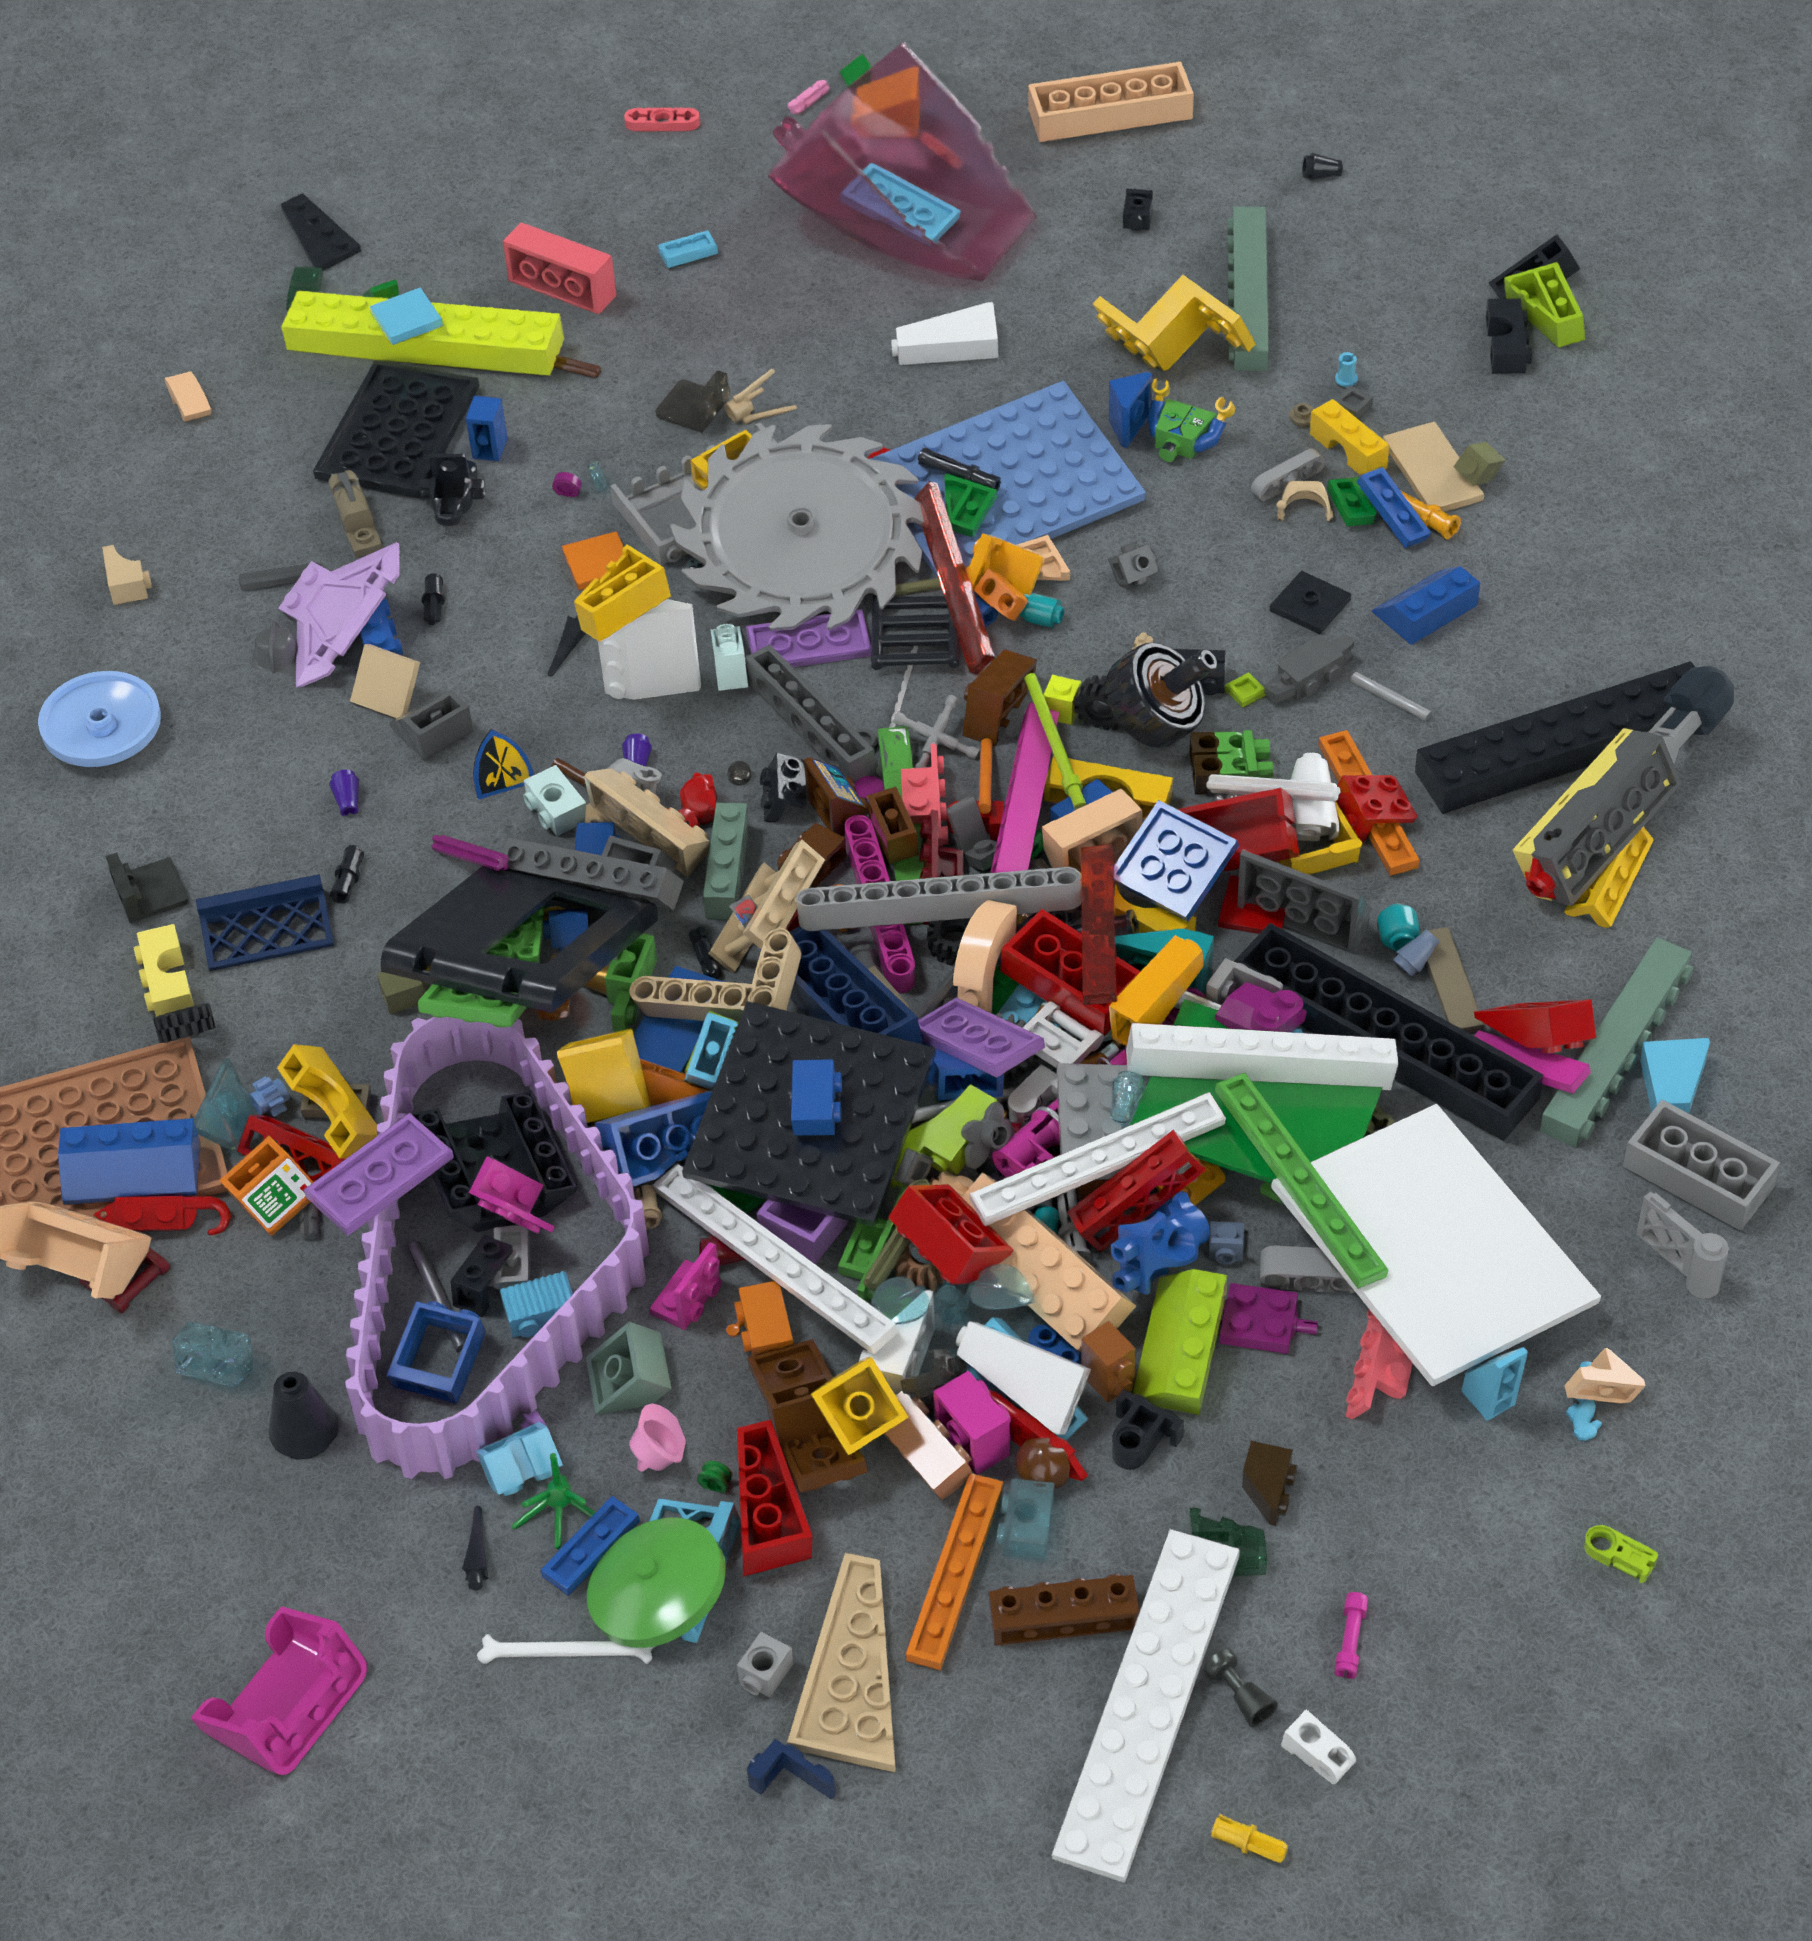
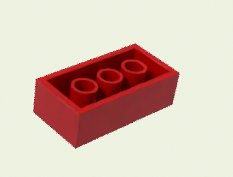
M1043 909L1002 947V973L1045 1001H1052L1060 1007L1062 1012L1092 1031L1097 1030L1104 1037L1111 1030L1110 1004L1141 972Z

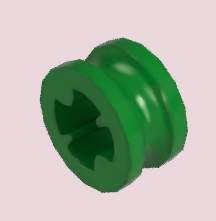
M706 1461L702 1466L703 1472L697 1477V1482L705 1489L725 1493L728 1488V1482L733 1477L732 1471L720 1462Z

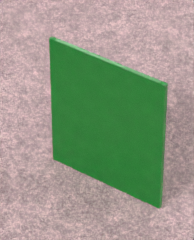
M1186 999L1181 1003V1008L1173 1026L1230 1029L1215 1020L1218 1010ZM1150 1077L1129 1126L1210 1092L1226 1118L1225 1124L1184 1141L1188 1150L1197 1159L1272 1184V1181L1277 1178L1215 1092L1216 1083L1224 1081L1223 1079ZM1251 1081L1310 1163L1364 1138L1383 1088Z

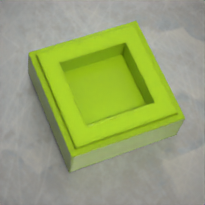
M1249 672L1224 686V690L1242 708L1266 696L1264 694L1265 688Z

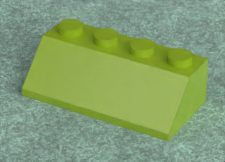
M1190 1269L1159 1278L1133 1394L1142 1395L1151 1404L1160 1408L1200 1415L1227 1295V1275Z

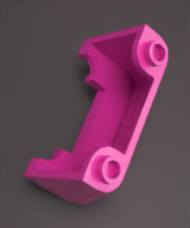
M281 1606L270 1619L265 1630V1640L273 1651L272 1655L231 1706L223 1699L212 1697L200 1705L191 1716V1719L202 1732L270 1772L286 1775L295 1769L362 1684L366 1677L367 1663L338 1622Z

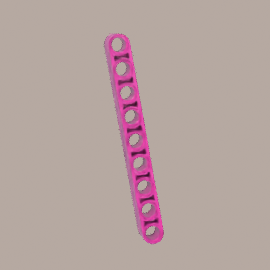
M1032 702L1029 703L1020 729L990 873L1028 870L1052 752L1037 710ZM1049 709L1057 727L1059 712Z

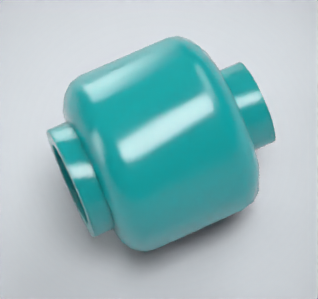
M1391 904L1382 910L1377 917L1380 940L1383 946L1388 949L1398 951L1421 935L1418 915L1408 905Z

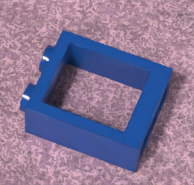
M416 1301L387 1373L392 1386L457 1404L486 1334V1329L476 1313L463 1309L460 1312L448 1310L446 1306L438 1302L430 1301L428 1304ZM428 1325L468 1335L451 1378L411 1368Z

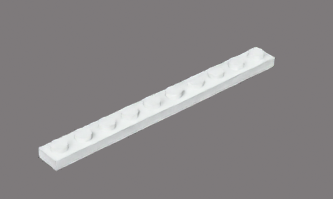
M679 1164L673 1166L653 1184L656 1193L873 1355L899 1333L893 1321L705 1183L683 1178V1167Z

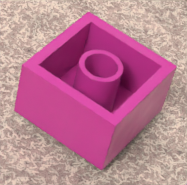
M968 1370L934 1391L935 1421L938 1419L951 1436L947 1439L953 1447L959 1443L972 1458L967 1464L974 1474L979 1475L1010 1456V1442L1012 1440L1009 1433L1010 1415L1002 1404L997 1405L993 1401L988 1387L982 1380L977 1381Z

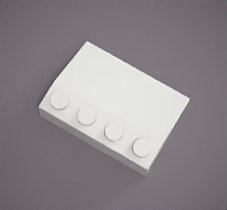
M666 599L657 607L652 608L633 622L613 633L610 637L601 642L598 641L605 694H609L613 698L634 700L699 691L701 688L692 604Z

